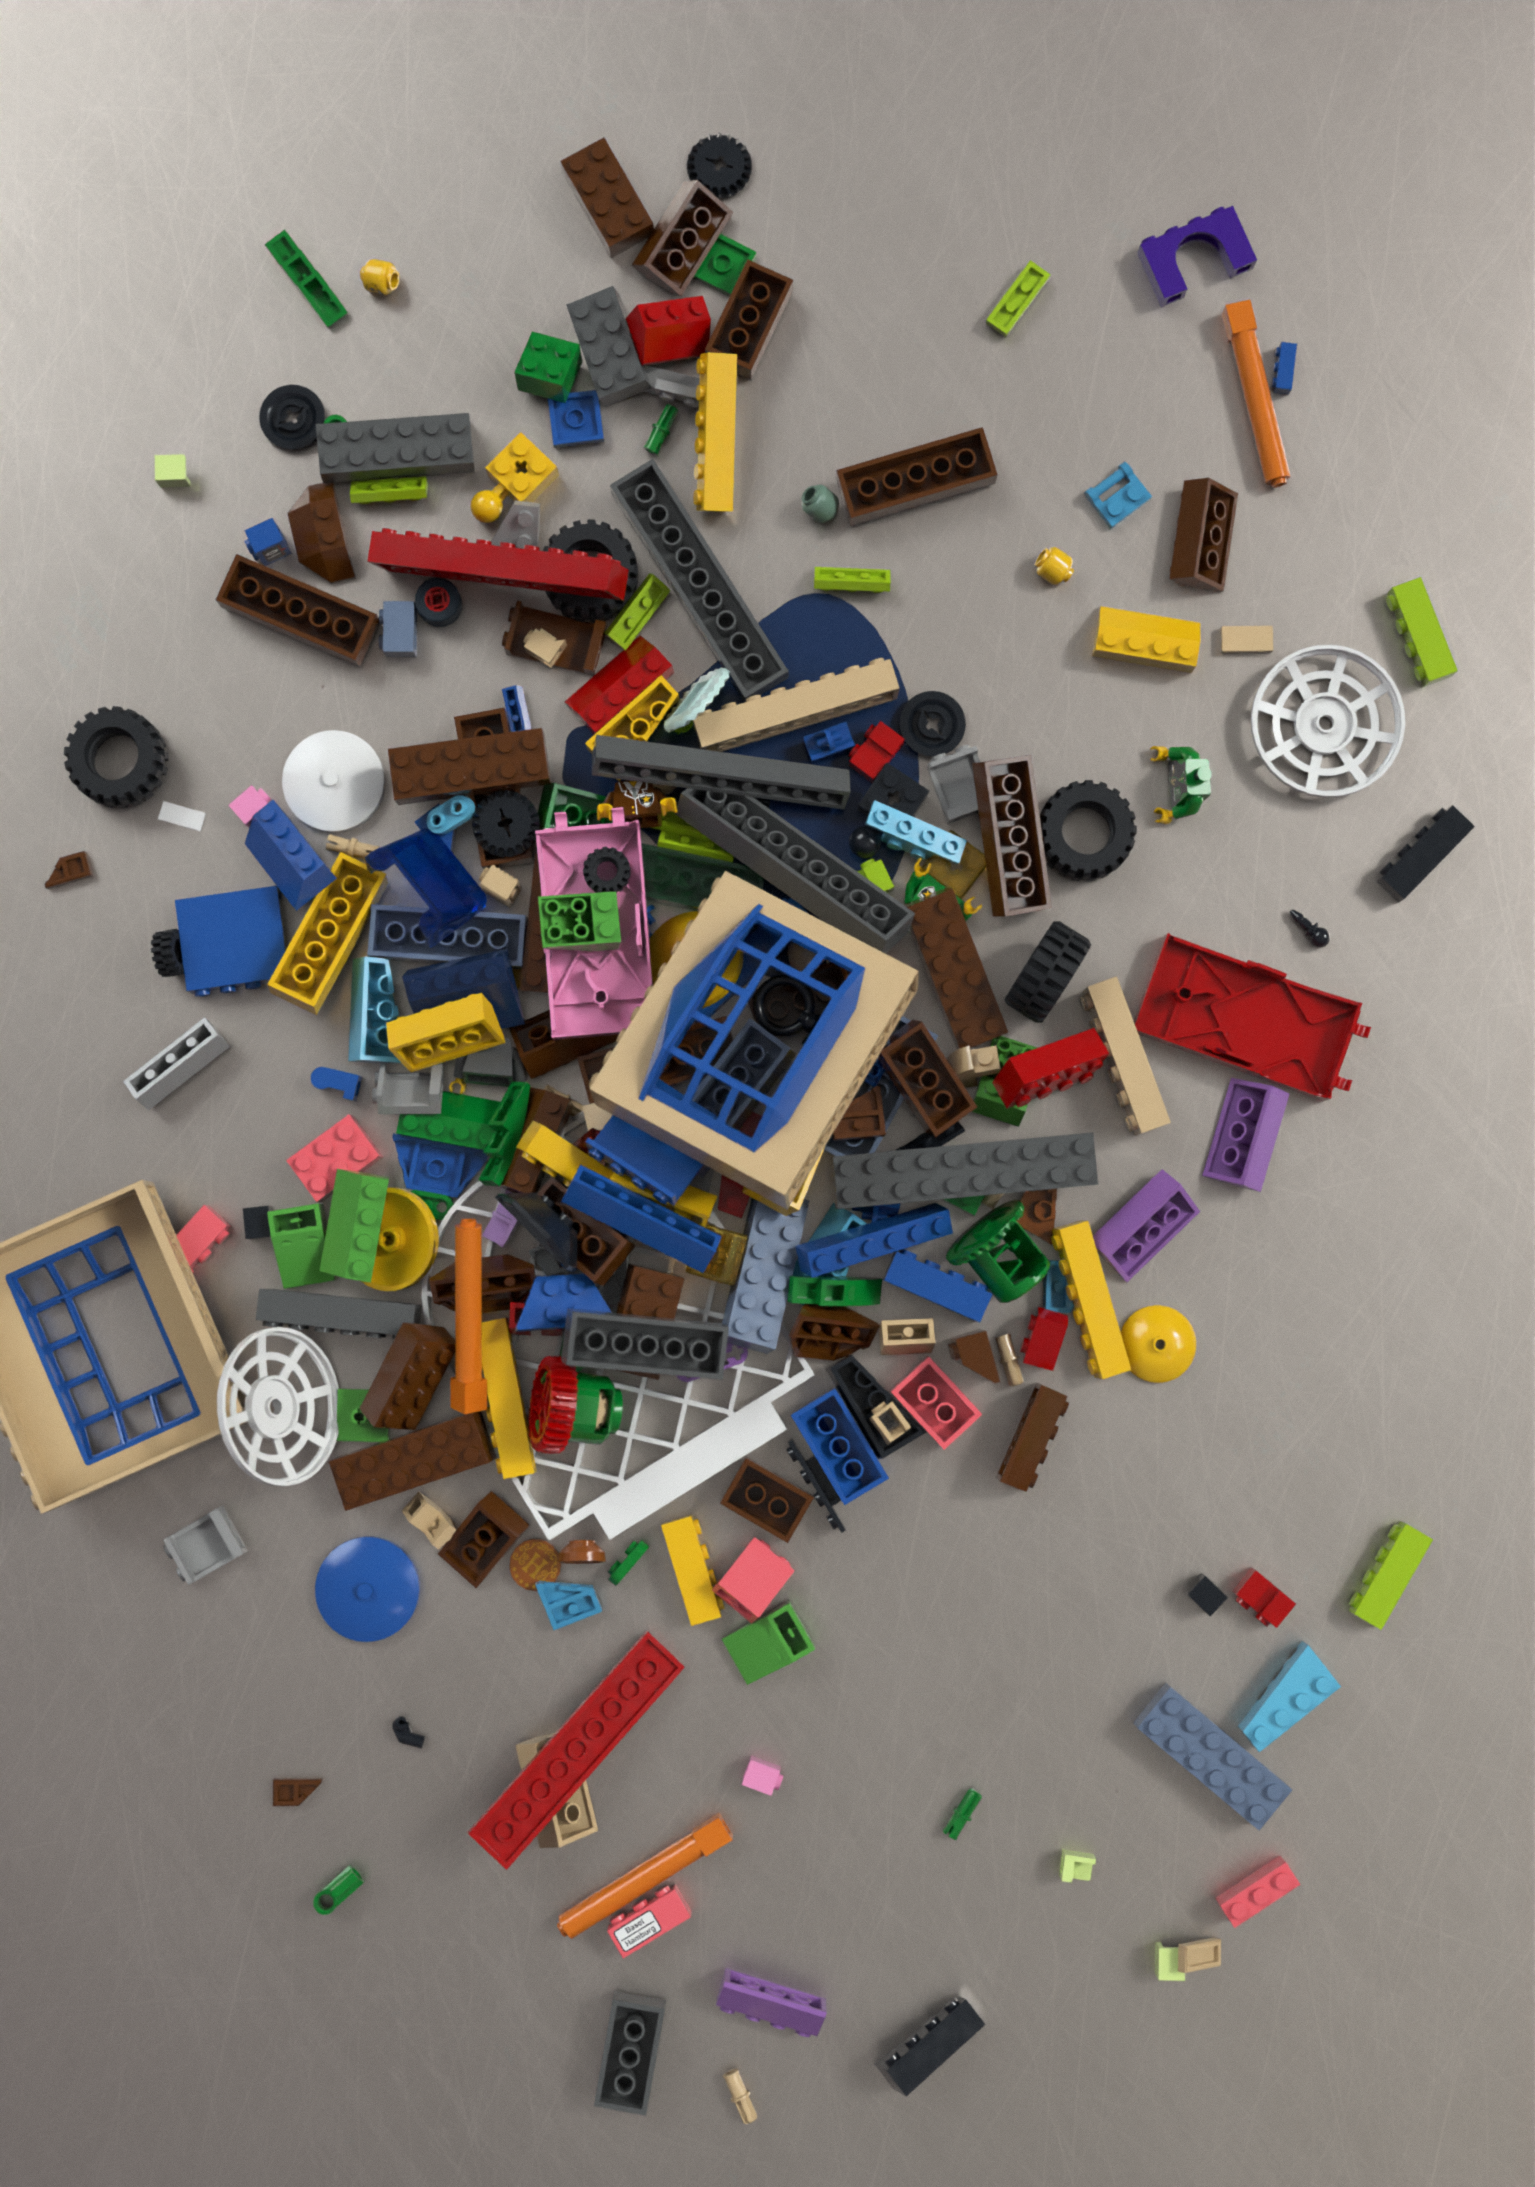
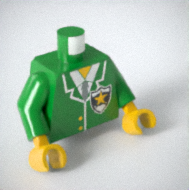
M919 858L915 863V871L912 872L906 884L905 904L946 888L928 874L932 866L931 863H929L926 869L920 867L919 863L922 858ZM956 896L965 921L982 908V904L976 909L971 906V901L975 897H971L964 902Z

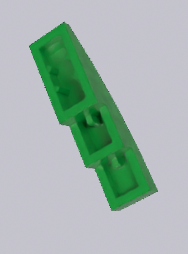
M285 229L265 244V247L327 328L348 313Z
M511 1082L488 1124L495 1130L483 1151L490 1159L478 1179L486 1186L500 1187L511 1165L526 1117L530 1084L528 1082Z

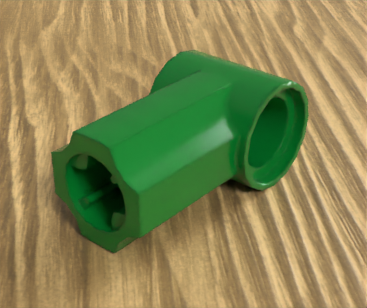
M351 1865L346 1867L314 1897L313 1906L315 1910L322 1915L332 1913L337 1906L365 1882L359 1872ZM321 1895H330L333 1899V1905L330 1907L322 1905L320 1901Z

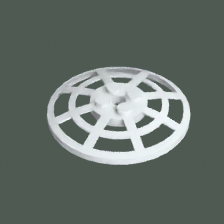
M1316 645L1288 655L1277 663L1265 676L1252 704L1251 733L1255 748L1262 762L1282 783L1310 796L1324 798L1341 797L1368 787L1379 779L1392 765L1399 753L1404 738L1405 711L1401 695L1394 681L1375 660L1362 652L1344 646ZM1315 655L1337 656L1333 671H1315L1302 676L1296 664L1298 660ZM1347 659L1356 661L1366 667L1382 684L1368 692L1357 680L1343 674ZM1287 668L1293 682L1281 693L1276 705L1261 701L1270 682L1279 672ZM1330 679L1327 692L1313 695L1307 685L1309 681ZM1342 682L1350 686L1361 697L1349 703L1345 698L1338 695L1340 683ZM1296 688L1304 700L1297 712L1283 708L1288 696ZM1385 693H1388L1394 710V733L1379 731V715L1374 700ZM1364 706H1367L1369 711L1370 729L1357 727L1355 712ZM1259 711L1273 716L1272 730L1277 746L1266 753L1258 733ZM1321 717L1329 718L1332 722L1331 729H1322L1319 725V719ZM1280 718L1294 722L1296 736L1285 742L1280 731ZM1353 737L1368 740L1362 752L1355 759L1352 758L1345 748ZM1376 741L1392 744L1383 763L1373 774L1366 777L1358 765L1368 757ZM1302 744L1312 752L1310 765L1298 760L1290 750ZM1337 753L1344 764L1336 768H1320L1322 756ZM1284 755L1293 766L1308 773L1306 787L1285 777L1275 768L1271 761ZM1349 771L1357 781V784L1339 790L1323 791L1316 789L1318 776H1335Z
M274 1327L262 1329L242 1340L232 1351L224 1365L217 1393V1414L220 1431L224 1443L237 1465L248 1476L260 1483L270 1486H290L301 1483L311 1478L322 1468L335 1446L339 1434L337 1422L339 1385L328 1358L311 1338L291 1328ZM266 1337H283L295 1342L297 1345L289 1357L278 1352H266ZM257 1339L256 1356L249 1359L237 1372L233 1365L239 1354L250 1342ZM304 1351L310 1355L317 1365L324 1385L311 1388L306 1374L297 1364ZM266 1360L284 1364L279 1375L268 1376ZM257 1364L258 1379L250 1386L243 1377L250 1368ZM291 1372L299 1380L303 1391L297 1393L293 1385L287 1380ZM228 1379H230L233 1383L230 1395V1416L226 1417V1390ZM238 1389L246 1396L245 1410L239 1413L236 1411ZM327 1395L328 1419L323 1437L312 1431L315 1416L314 1399ZM271 1401L273 1402V1407L275 1409L274 1413H272L270 1410ZM302 1402L306 1403L304 1426L297 1422L300 1411L299 1403ZM248 1421L249 1426L254 1431L251 1444L243 1435L239 1425ZM231 1427L234 1428L239 1442L248 1452L247 1463L239 1454L229 1431ZM293 1431L299 1435V1438L286 1451L282 1438ZM263 1438L272 1439L276 1455H268L259 1451ZM307 1440L319 1446L320 1448L311 1462L296 1473L289 1459L300 1452ZM257 1459L268 1463L280 1462L287 1477L268 1478L255 1472Z

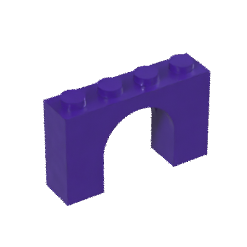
M1233 206L1226 209L1219 207L1212 211L1209 216L1204 218L1201 216L1195 217L1183 227H1171L1159 237L1153 235L1141 242L1137 255L1160 307L1183 299L1188 290L1176 263L1177 250L1187 243L1204 242L1212 246L1218 252L1230 279L1254 268L1257 258Z

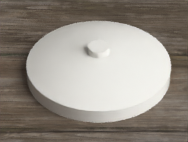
M323 731L307 737L293 749L284 766L282 787L288 806L303 823L319 831L339 833L359 827L376 812L384 796L385 773L378 755L363 739L344 731Z

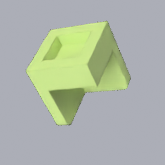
M184 454L155 455V481L160 487H190V480L186 476V457Z
M1062 1849L1059 1870L1061 1881L1072 1883V1879L1089 1881L1091 1879L1092 1865L1096 1864L1094 1854Z
M1155 1942V1975L1158 1980L1185 1981V1973L1178 1971V1947H1163L1161 1942Z

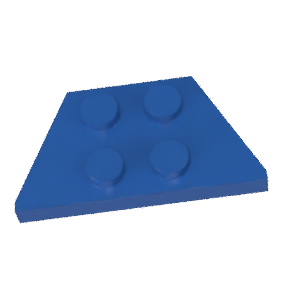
M395 1133L392 1136L397 1149L400 1167L403 1171L404 1182L408 1189L459 1198L489 1159L483 1153L484 1150Z
M585 1274L537 1276L530 1288V1293L516 1324L515 1332L565 1329L567 1308L611 1312L593 1281Z

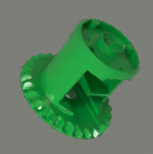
M1020 1200L1006 1202L984 1215L960 1235L946 1254L947 1261L952 1265L957 1266L968 1262L1000 1303L1012 1302L1026 1294L1045 1277L1050 1268V1261L1017 1222L1024 1212V1206ZM1003 1239L1005 1244L996 1247L1000 1240ZM1007 1249L1018 1258L1002 1262L996 1261L999 1255Z

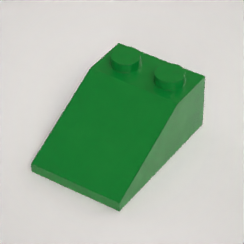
M558 783L544 785L537 812L540 823L539 830L556 828L554 813L566 812L568 827L613 823V820L609 821V818L597 820V806L603 803L606 796Z

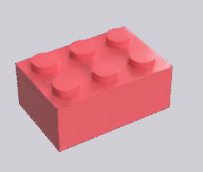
M348 1114L286 1161L315 1201L322 1203L333 1195L337 1168L364 1172L382 1159L383 1155L356 1118Z
M926 1356L890 1390L944 1450L982 1415L929 1356Z

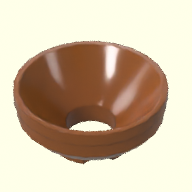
M595 1540L569 1541V1544L560 1551L558 1563L565 1564L606 1562L605 1552L595 1543Z

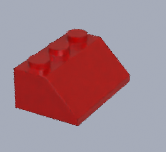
M703 296L638 304L625 318L642 366L700 357V354L705 353V348L710 340L711 318Z

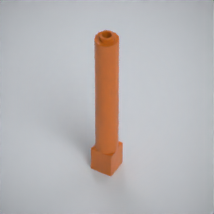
M1251 300L1226 304L1222 311V318L1228 342L1232 343L1266 485H1271L1272 488L1281 487L1287 484L1286 480L1291 476L1257 341V324Z
M471 1218L461 1219L460 1223L455 1225V1377L450 1378V1408L463 1414L487 1410V1379L482 1377V1225L476 1223V1219Z
M717 1813L693 1828L691 1833L559 1915L560 1922L557 1923V1927L564 1937L569 1936L570 1939H573L704 1855L707 1857L732 1841L733 1834L721 1814Z

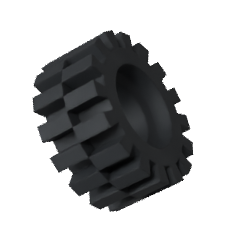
M603 847L602 849H595L592 854L590 853L587 856L588 858L583 864V875L587 885L595 893L621 892L623 887L627 886L631 875L630 866L627 858L621 851H617L613 847ZM603 862H611L617 868L616 876L610 881H603L597 876V868Z
M171 929L155 932L152 936L153 940H151V945L153 946L151 953L154 955L152 960L156 963L154 965L155 969H158V973L162 977L183 975L184 968L179 930Z

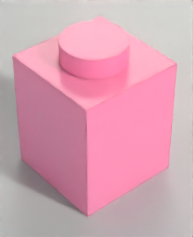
M251 785L231 802L229 807L246 826L250 827L253 815L266 806L271 798L262 788L257 791Z
M751 1755L742 1778V1785L771 1796L774 1789L779 1790L783 1775L779 1774L780 1766Z

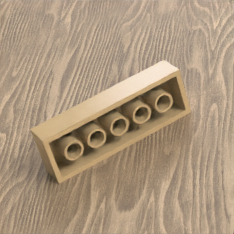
M1117 976L1088 986L1082 991L1083 996L1080 997V1001L1084 1011H1089L1092 1020L1089 1021L1090 1029L1095 1028L1109 1052V1055L1105 1058L1109 1065V1069L1106 1071L1111 1084L1115 1083L1118 1089V1093L1115 1096L1120 1108H1125L1127 1117L1124 1120L1128 1131H1133L1134 1136L1171 1123Z

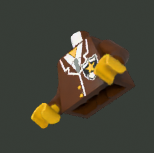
M631 780L616 782L614 791L609 792L603 803L597 806V820L609 818V821H612V808L623 807L625 822L630 823L639 820L640 828L661 827L662 815L666 816V813L670 811L678 813L676 800L671 797L668 798L659 788L654 787L653 783Z

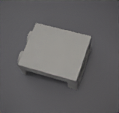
M969 745L961 746L955 749L954 754L946 756L945 753L936 755L931 758L932 762L928 763L927 769L947 824L979 813L972 763L980 762L977 746L971 748Z
M380 1062V1070L375 1072L374 1078L375 1087L377 1088H373L372 1101L373 1104L378 1106V1114H441L444 1087L443 1063L432 1066L431 1073H388L386 1062Z
M223 1506L216 1508L204 1517L163 1539L166 1544L163 1547L167 1556L175 1560L178 1566L176 1568L178 1576L183 1582L186 1581L188 1585L248 1551Z

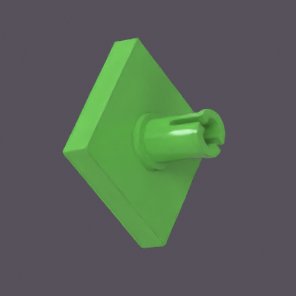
M338 1389L337 1422L339 1434L336 1441L383 1442L389 1440L390 1428L373 1427L359 1409L369 1389Z

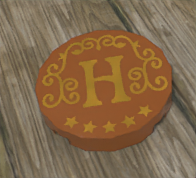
M533 1538L523 1541L515 1548L510 1557L509 1568L512 1578L519 1586L531 1591H537L535 1586L537 1581L555 1582L561 1572V1563H558V1550L545 1539Z

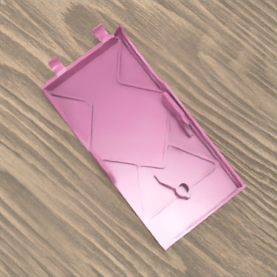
M619 807L612 808L613 823L568 827L566 812L554 813L556 828L535 831L541 896L595 893L585 881L583 864L587 860V856L590 853L592 854L597 848L613 847L617 851H621L629 862L631 875L627 886H624L621 892H616L621 935L619 950L577 951L544 949L546 954L551 1038L559 1040L619 1035L623 1028H628L634 1009L637 1006L641 1007L645 1000L644 995L647 988L651 984L653 985L639 820L630 823L625 822L624 809ZM603 862L597 868V876L603 881H610L617 874V868L611 862Z

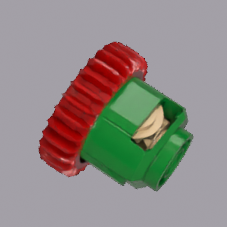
M546 1356L538 1365V1371L535 1372L531 1399H529L528 1429L530 1430L529 1437L531 1438L532 1448L536 1452L560 1454L565 1449V1446L568 1445V1442L600 1445L610 1434H615L621 1423L623 1397L621 1391L615 1389L613 1382L608 1376L578 1373L575 1371L576 1366L566 1365L561 1361L562 1356Z

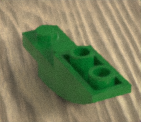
M790 1276L788 1302L817 1304L819 1306L878 1305L881 1299L882 1278L844 1276L812 1278L810 1276Z

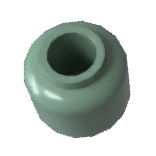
M822 484L810 486L804 491L801 507L814 521L824 523L836 516L839 500L826 486Z

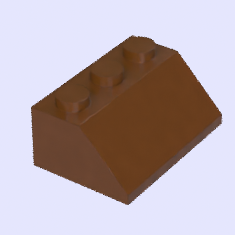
M979 1329L950 1337L952 1343L947 1345L951 1359L957 1360L959 1364L991 1382H1000L985 1330Z

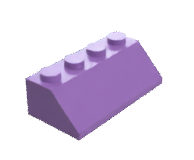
M1231 1078L1202 1176L1240 1188L1261 1192L1289 1093L1272 1085Z
M1162 1169L1093 1235L1097 1252L1124 1281L1128 1282L1201 1211L1182 1185Z
M725 1968L716 1999V2006H720V2010L723 2012L735 2014L736 2011L745 2014L747 2019L760 2022V2019L771 2022L770 2025L778 2029L788 2027L796 2030L797 2034L804 2037L818 2036L827 2014L826 1998Z

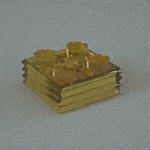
M949 830V833H952V834H954V835H956V836H958V837H961L960 835H958V834H957L956 832H954L953 830ZM967 841L960 859L961 863L959 866L962 868L961 870L955 869L952 871L950 869L951 863L936 855L928 858L921 868L926 869L929 863H931L932 866L928 874L946 888H953L955 895L962 900L985 870V855Z
M707 1224L706 1229L722 1236L717 1250L703 1273L690 1268L688 1265H686L685 1272L734 1286L748 1237L744 1234Z

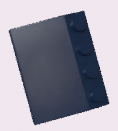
M507 949L409 969L402 976L413 1014L419 1013L424 1009L441 1006L446 1002L466 998L471 994L482 993L492 1004L501 1029L526 1023Z

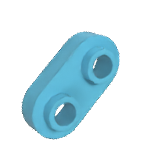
M463 795L454 796L430 811L427 816L429 830L439 835L451 832L473 817L475 804L469 797ZM461 804L462 808L457 812V806ZM440 816L441 821H440V823L437 825V824H436V819Z

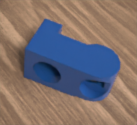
M318 1067L312 1072L311 1083L314 1087L325 1091L330 1089L343 1091L344 1099L357 1102L363 1079L362 1076L326 1067Z

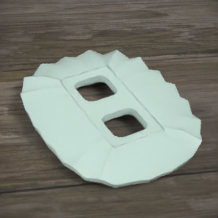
M721 667L720 669L708 672L707 675L700 676L698 682L693 683L690 690L684 692L683 698L678 700L677 706L672 708V712L667 715V719L664 721L665 731L671 732L684 727L691 720H695L698 714L703 713L705 707L712 703L713 698L719 694V691L724 687V683L730 678V671Z

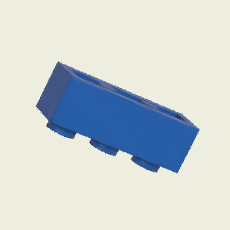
M1281 342L1279 347H1276L1275 357H1277V362L1274 363L1273 372L1276 373L1271 387H1274L1273 393L1289 395L1292 390L1297 344Z
M514 685L502 689L511 732L532 729L523 687Z

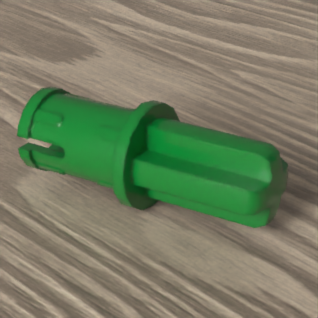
M667 404L657 424L652 425L651 434L643 446L646 451L654 455H658L664 440L671 434L669 429L678 413V409L673 405Z
M970 1788L959 1806L954 1807V1814L942 1830L946 1835L949 1834L948 1837L957 1840L967 1821L972 1820L970 1816L982 1799V1795L977 1790Z

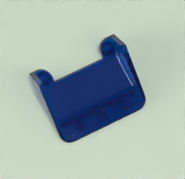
M422 829L375 849L364 857L370 874L375 871H385L395 864L430 908L419 919L420 930L424 934L429 948L435 946L481 912L487 904L484 891L439 835L431 832L429 829Z

